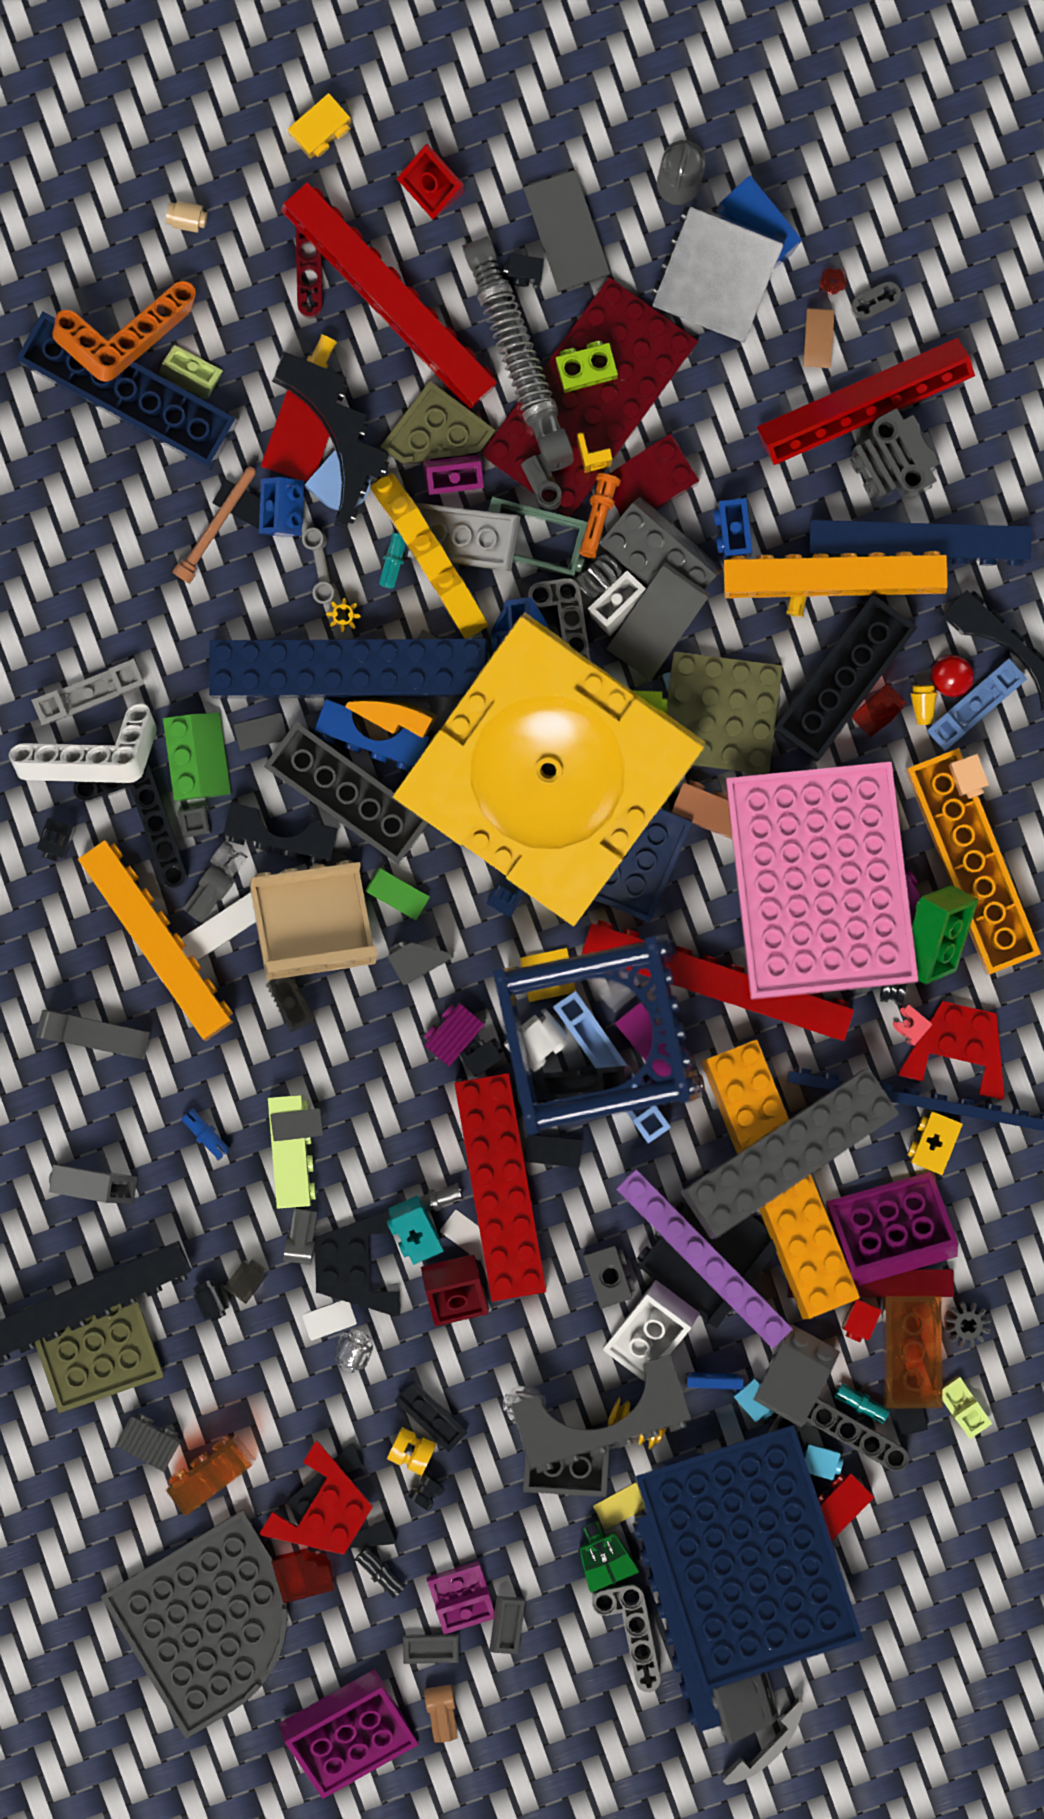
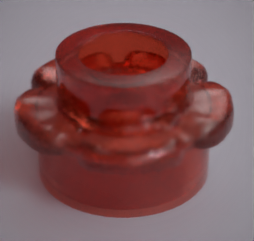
M839 268L824 270L822 278H820L821 288L831 295L838 294L840 290L843 291L847 285V280L844 278L845 273ZM832 278L836 280L835 283H831Z

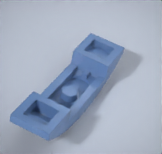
M1008 659L927 730L928 734L945 752L993 708L1025 682L1027 678Z

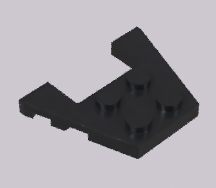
M389 1210L314 1237L316 1293L391 1316H400L399 1291H370L369 1234H392L387 1224V1220L390 1219Z
M354 1443L349 1444L334 1458L345 1474L363 1467ZM320 1473L315 1475L288 1500L298 1525L327 1477ZM387 1518L362 1530L359 1529L348 1548L396 1543ZM308 1547L309 1552L325 1551L313 1547Z

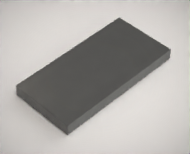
M573 170L523 187L558 293L609 276L610 272L576 171Z
M664 563L606 650L651 681L711 594L667 563Z

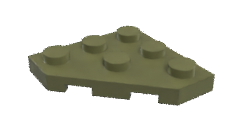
M429 381L380 448L401 464L479 454L496 430Z

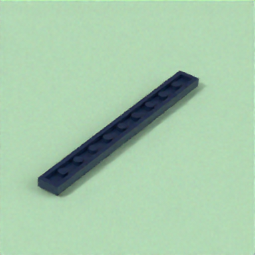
M796 1067L795 1072L788 1071L786 1081L826 1090H833L844 1082L838 1080L839 1075L823 1072L822 1077L811 1075L812 1070ZM879 1083L890 1101L894 1103L1044 1131V1114L1041 1113L1038 1119L1028 1117L1029 1111L1013 1108L1012 1113L1001 1112L1002 1106L986 1103L985 1108L974 1106L975 1101L958 1098V1103L947 1101V1095L931 1093V1097L928 1098L920 1096V1090L904 1087L903 1093L892 1091L893 1085Z

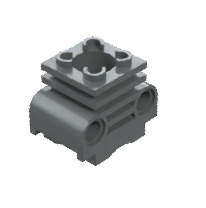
M897 408L878 418L869 432L868 440L863 443L862 447L860 444L854 447L851 453L852 459H850V463L857 474L861 472L866 481L863 484L865 491L870 498L875 497L877 502L882 500L885 494L886 496L891 495L894 490L904 498H913L932 488L931 484L937 482L933 471L940 464L934 451L925 444L921 436L920 426L914 415L903 420ZM878 429L888 430L890 437H881ZM905 477H913L917 482V486H909L905 481Z

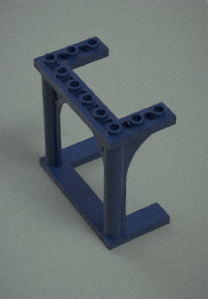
M668 934L647 937L643 942L519 968V966L493 971L528 1135L537 1134L555 1126L679 1101L682 1104L702 1097V1091H705L703 1076L697 1074V1069L688 1071V1067L692 1065L691 1057L688 1050L684 1051L682 1040L686 1039L683 1023H678L676 1012L680 1011L678 998L676 995L672 996L670 987L671 984H674L672 970L670 967L666 968V963L673 961L672 956L676 955L674 941L668 938ZM632 966L628 978H622L619 971H628L627 967ZM644 968L648 969L651 975L649 982L642 988L637 987L634 982L637 972ZM586 979H608L620 983L633 991L646 1007L653 1030L651 1051L642 1069L631 1080L616 1088L551 1102L543 1101L537 1103L514 995ZM655 985L653 996L656 995V999L650 1001L647 997V991ZM658 1017L662 1019L660 1026L655 1023V1019ZM660 1043L667 1045L664 1049L669 1053L670 1057L659 1053L658 1046ZM660 1059L667 1062L671 1068V1073L668 1076L657 1074L652 1066L655 1060ZM649 1074L657 1083L651 1084V1080L644 1084L643 1076Z

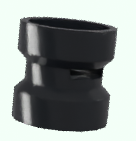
M424 1472L419 1478V1487H412L407 1495L423 1509L429 1511L434 1505L432 1498L441 1496L445 1491V1487Z

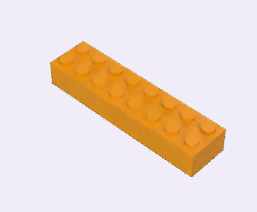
M957 748L909 767L905 770V773L950 885L978 899L969 933L985 974L990 975L1038 956L1041 953L979 797L975 796L968 799L967 794L959 795L949 768V764L963 759L960 749Z

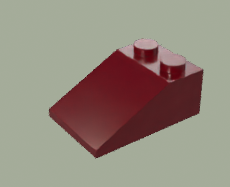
M671 434L609 473V475H613L621 480L613 496L614 506L621 516L639 497L643 498L655 510H658L699 484V479Z

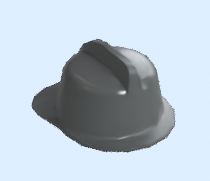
M679 140L668 146L663 154L657 177V188L660 196L672 205L689 203L696 197L700 189L706 157L698 144L689 140Z

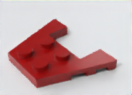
M941 1001L929 1021L932 1025L913 1047L910 1055L900 1068L898 1076L923 1081L929 1054H935L984 1066L978 1094L1004 1100L997 1014Z
M316 1440L303 1463L327 1477L323 1486L298 1526L273 1511L259 1534L344 1555L372 1510L373 1505L354 1482L349 1479L338 1463L328 1454L323 1445Z

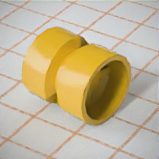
M402 1427L387 1456V1460L400 1466L405 1463L408 1470L422 1476L437 1443L425 1437L417 1439L416 1433ZM407 1445L415 1447L411 1456L404 1453Z

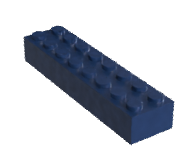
M42 311L16 358L20 365L207 469L212 470L238 424L236 418L135 362L130 364L113 380L100 381L53 339L52 333L55 318ZM62 326L64 329H71L67 326ZM82 344L84 347H91L87 344ZM102 362L104 365H111L110 363Z

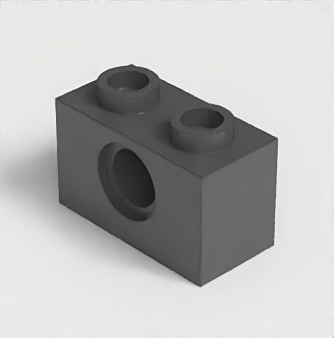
M614 1244L583 1254L601 1309L632 1299L630 1292L635 1291L631 1275L626 1277L624 1275L622 1266L627 1265L622 1249L616 1250ZM608 1268H613L618 1272V1279L613 1283H607L602 1278L603 1272Z

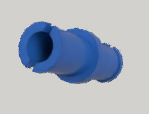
M193 1108L181 1121L197 1137L196 1141L199 1144L203 1143L219 1161L231 1148L214 1132L216 1129L212 1125L209 1126Z

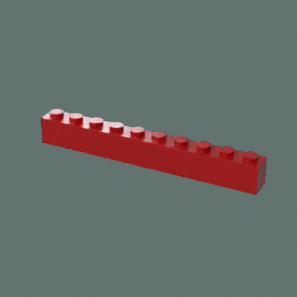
M308 182L283 203L281 212L321 252L328 262L469 410L474 408L497 384L494 380V373L488 367H482L475 360L477 358L475 353L469 347H463L457 341L456 333L450 327H444L439 322L437 313L430 306L425 307L422 304L418 293L411 286L406 287L400 280V274L392 266H386L381 260L382 256L373 246L368 247L362 240L363 236L354 226L350 227L343 220V214L335 206L331 207L324 200L325 196L316 186L312 187Z
M598 920L597 924L591 923L581 955L645 940L639 939L640 933L624 928L623 933L612 930L613 924ZM680 946L676 947V955L672 956L673 961L666 963V968L670 967L673 974L674 984L671 985L840 1041L845 1040L854 1013V1009L848 1008L850 1003L838 998H834L833 1002L823 1000L824 994L822 993L751 1000L748 974L744 973V967L729 963L727 968L718 965L719 959L704 954L702 959L691 956L692 950ZM645 968L637 972L647 977L651 976L650 971Z

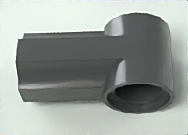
M542 454L535 455L521 463V467L541 508L547 511L556 510L562 503L561 489L557 485L551 471H548ZM552 490L556 492L557 498L553 502L544 501L542 495L545 491Z
M211 865L198 883V889L188 900L183 910L203 923L219 900L221 901L228 893L235 880L214 865Z
M294 1208L290 1236H287L283 1261L311 1265L315 1245L313 1237L318 1212Z

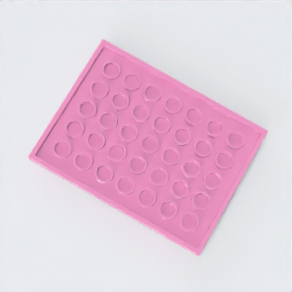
M892 762L726 778L751 1000L917 983V967Z

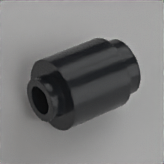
M213 1278L193 1287L195 1295H193L204 1319L210 1317L211 1322L227 1315L225 1309L229 1308L219 1284H215Z

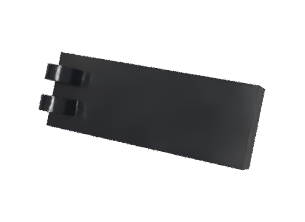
M414 1380L395 1399V1402L448 1452L468 1433L458 1421Z

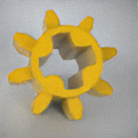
M343 598L342 604L338 606L335 602H332L333 612L326 613V616L333 617L334 619L330 627L334 628L336 625H339L341 633H344L345 627L348 626L355 630L353 621L354 619L361 618V615L353 613L357 604L354 603L348 606L346 598ZM339 610H342L344 612H346L347 610L350 611L348 613L349 620L347 622L343 619L340 621L337 620L339 618V615L337 613Z

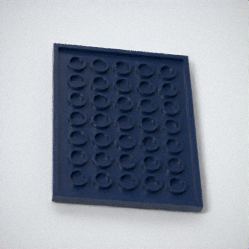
M794 1425L634 1476L703 1692L863 1640Z

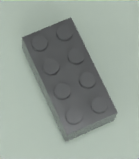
M641 497L630 505L599 543L647 586L650 585L664 563L670 565L704 590L710 586L723 570L718 563Z

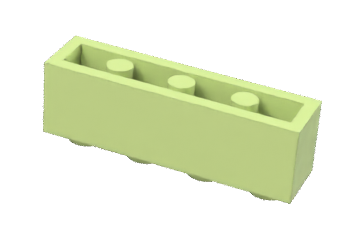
M302 1095L268 1098L277 1209L310 1206L311 1200L316 1199L315 1183H310L309 1172H314L313 1156H307V1144H311V1137L274 1141L270 1117L271 1114L308 1110V1100H303Z

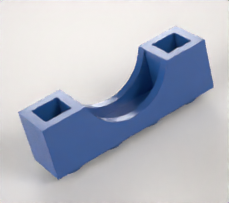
M325 700L314 730L320 734L319 739L334 744L336 739L346 743L345 749L359 754L361 749L371 752L370 758L386 763L388 758L397 762V768L411 772L426 751L430 741V737L425 736L422 738L405 728L388 740L376 741L369 739L357 730L352 710L329 700Z

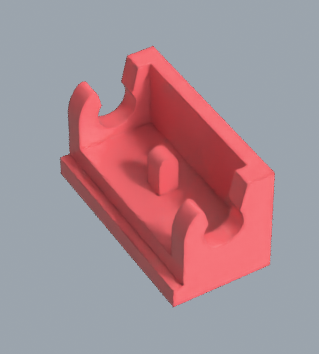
M903 1005L899 1011L908 1020L905 1019L903 1023L894 1021L893 1027L907 1039L906 1043L915 1046L932 1024L910 1005Z

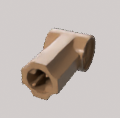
M452 1685L425 1688V1703L427 1713H430L434 1742L443 1743L458 1739L453 1710L455 1709Z

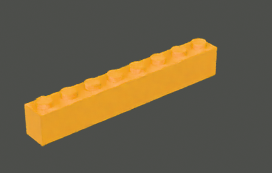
M938 551L924 552V556H913L911 552H898L896 556H885L884 553L874 552L869 553L868 557H857L855 553H844L840 557L829 558L828 554H814L813 558H802L799 554H789L785 556V559H774L773 555L757 556V559H746V556L736 555L731 556L730 560H724L725 598L946 594L947 555H940Z
M104 840L78 858L79 862L201 1038L205 1041L209 1040L233 1023L230 1018L233 1014L232 1010L224 1000L222 1002L218 1001L214 995L217 992L216 987L209 978L205 980L198 972L202 967L192 955L188 958L183 950L186 944L178 933L173 935L167 927L171 924L162 910L157 912L151 903L155 900L145 887L141 890L136 881L139 877L130 865L125 867L120 858L124 855L115 843L110 845Z

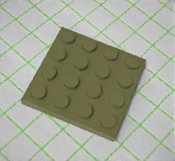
M673 652L667 695V715L705 741L703 750L692 763V766L762 775L769 774L782 665Z
M137 1296L138 1302L122 1308L121 1304L111 1307L112 1313L98 1320L93 1315L85 1319L86 1325L71 1331L70 1326L60 1330L61 1336L46 1342L45 1338L35 1341L59 1413L164 1377Z

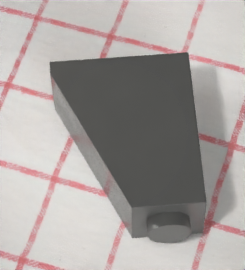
M53 1165L49 1176V1192L104 1203L133 1204L138 1177L66 1165Z

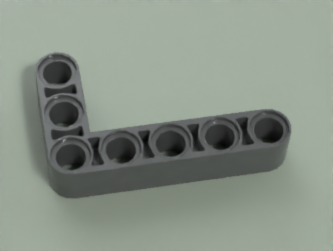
M817 1398L806 1419L807 1422L892 1471H900L907 1466L909 1461L908 1454L902 1446ZM820 1409H828L830 1411V1419L825 1423H820L816 1420V1413ZM776 1413L765 1434L778 1430L779 1422L786 1418ZM793 1423L796 1433H798L800 1426ZM852 1423L854 1425L853 1434L848 1437L842 1436L840 1434L842 1424ZM876 1437L878 1439L876 1449L866 1450L864 1448L866 1438ZM894 1450L902 1453V1460L898 1464H890L888 1462V1455Z

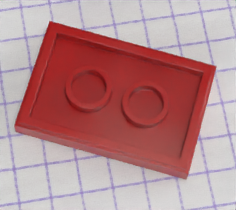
M288 390L267 446L261 468L306 483L319 469L330 436L309 406Z

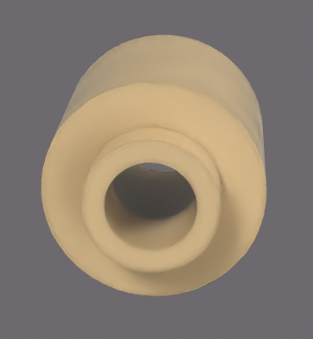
M182 201L170 202L166 215V224L172 225V228L199 233L200 228L205 229L208 212L203 211L202 205Z

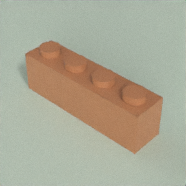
M690 780L689 784L683 782L671 812L693 820L692 824L732 839L727 794L715 791L713 795L704 791L705 786L692 780Z

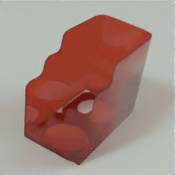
M887 683L864 703L851 718L869 737H872L888 725L905 707L907 702Z
M305 1548L276 1556L271 1560L283 1603L335 1590L332 1567L326 1554L317 1555L316 1552H309V1549Z

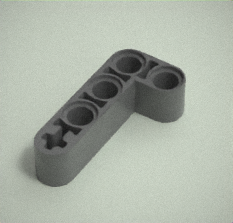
M42 1010L36 1037L145 1059L150 1032L60 1012Z

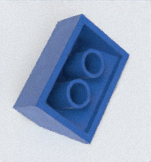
M748 176L723 199L716 209L718 215L775 237L777 232L787 236L775 268L793 255L802 241L801 237L751 176Z

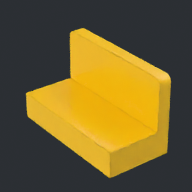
M583 433L577 434V444L585 473L612 466L613 459L610 449L588 454Z

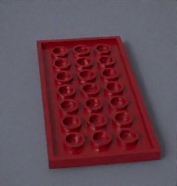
M610 277L554 352L541 373L546 376L544 382L549 384L547 390L552 392L550 398L555 400L556 407H558L559 414L557 419L561 428H564L573 452L574 462L571 465L557 471H551L562 493V503L556 511L567 517L574 515L595 486L597 474L604 473L607 469L603 468L587 473L584 472L577 444V434L583 433L588 454L610 449L612 459H614L698 343L695 338ZM596 341H602L603 344L609 343L618 378L564 393L556 365V357L560 356V352L571 348H576V352L587 349V344ZM597 355L592 358L591 363L596 368H603L606 366L607 360L605 357ZM569 363L565 366V372L571 376L577 375L581 370L580 366L576 363ZM518 402L483 450L481 457L535 495L521 467V463L535 455L541 454L532 427L527 425L526 421H524V416H522L524 411L520 410V408L523 406V403ZM552 490L545 491L542 495V499L546 502H553L557 498L556 492Z

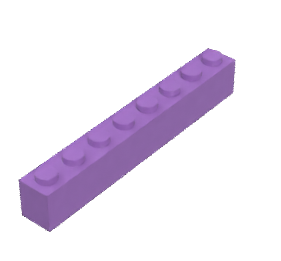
M636 1169L616 1187L619 1193L772 1349L793 1330Z

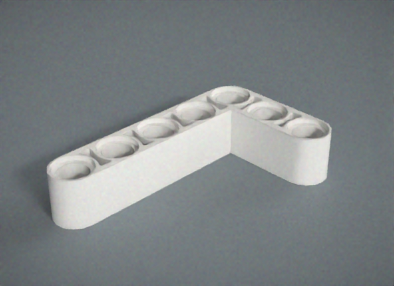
M139 703L132 705L127 710L115 746L23 743L14 746L10 750L9 758L18 777L23 780L131 783L137 781L144 772L157 726L149 707Z

